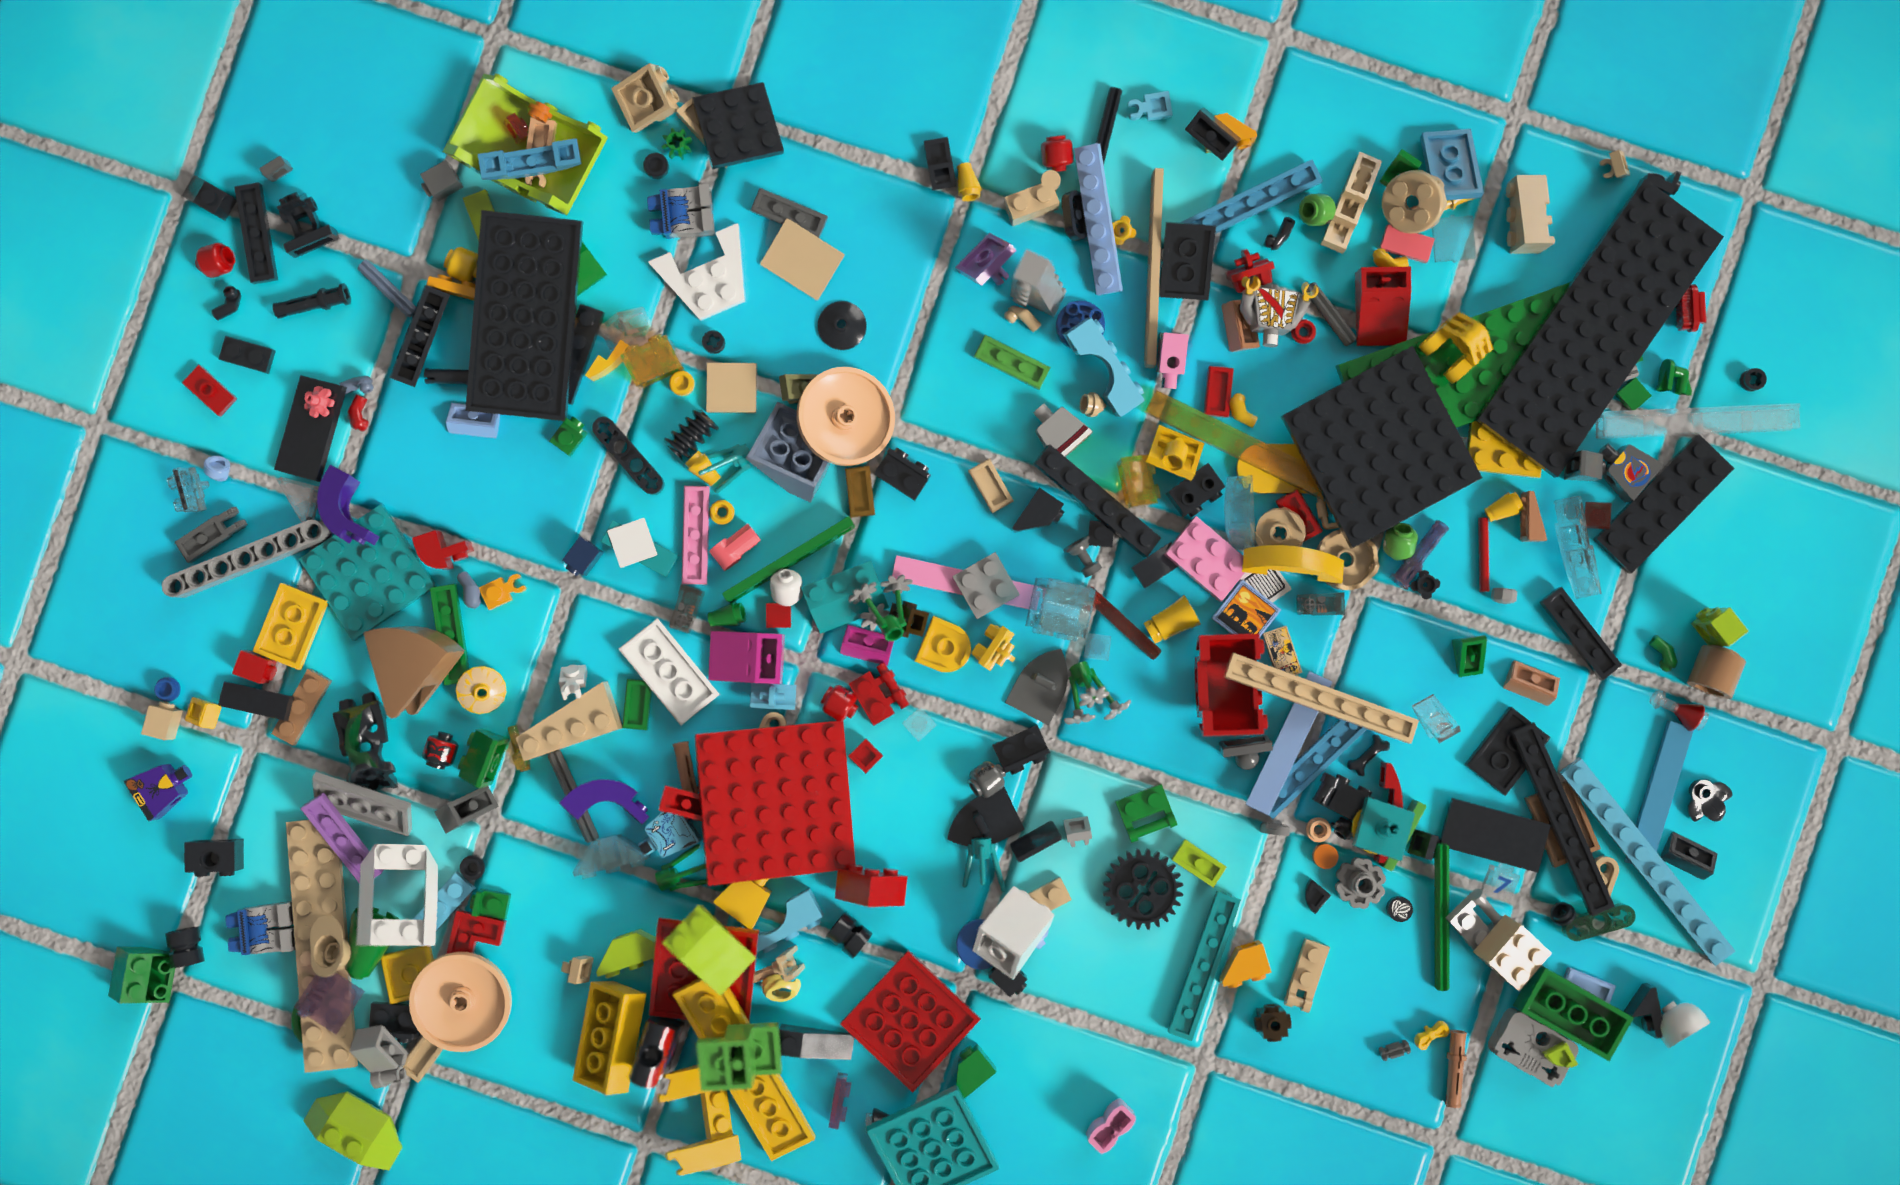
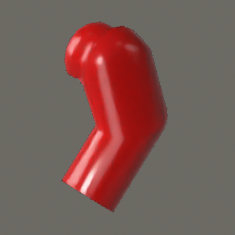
M357 394L347 414L351 427L354 430L358 429L363 432L368 428L369 422L363 418L361 412L368 399Z

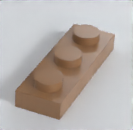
M307 669L293 694L294 699L289 720L279 719L271 734L292 746L296 745L332 680L312 669Z

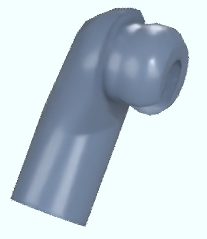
M369 376L354 377L339 383V385L347 387L346 394L358 389L362 393H369L374 389L372 385L373 380Z
M461 572L457 576V580L463 586V601L467 607L477 608L481 603L480 589L468 572Z

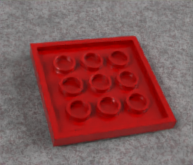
M658 919L649 1009L650 1016L687 1020L673 993L675 990L700 977L663 944L683 920ZM724 926L755 957L757 956L759 930ZM756 959L729 987L749 1022Z
M907 950L841 1021L840 1025L911 1092H914L981 1020V1017L912 952Z

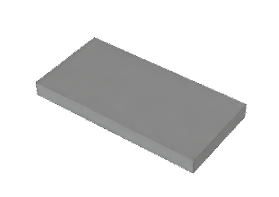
M315 772L312 778L314 798L324 792L341 815L409 836L412 830L410 802Z

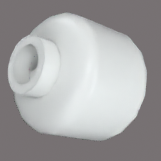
M783 569L772 575L770 579L771 597L776 603L782 606H791L802 598V578L799 573L794 570Z

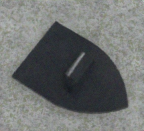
M1005 787L989 798L979 796L967 803L955 817L949 830L948 840L968 846V844H972V838L988 837L991 838V843H998L1025 830Z

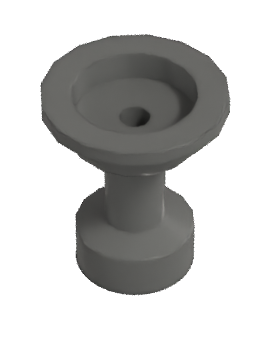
M1089 536L1075 541L1063 550L1064 553L1068 552L1072 556L1078 555L1084 565L1081 572L1085 578L1102 568L1098 561L1093 562L1086 551L1089 547Z

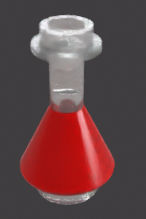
M1655 691L1651 696L1650 704L1653 705V708L1657 709L1662 706L1674 712L1688 731H1693L1694 729L1701 730L1708 720L1709 714L1705 712L1703 705L1678 704L1666 698L1665 691Z

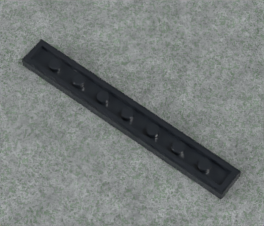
M1535 722L1509 731L1588 914L1594 916L1615 907Z

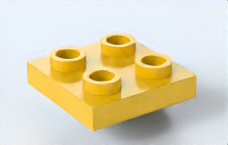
M1159 425L1146 462L1192 481L1204 443Z

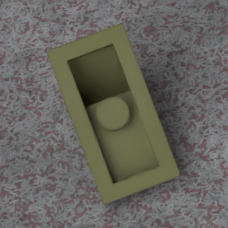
M784 374L779 376L782 401H788V404L798 403L805 387L819 374Z

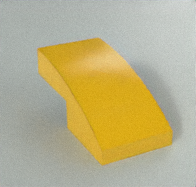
M620 340L607 360L600 355L597 356L585 376L592 381L606 376L624 361L632 351V348Z

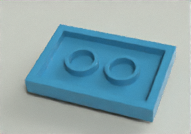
M1471 129L1422 132L1420 140L1426 171L1428 174L1442 180L1446 199L1481 198L1484 191Z

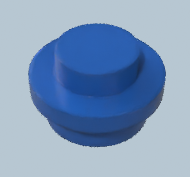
M164 677L158 680L154 691L158 699L170 702L179 696L181 687L176 679Z

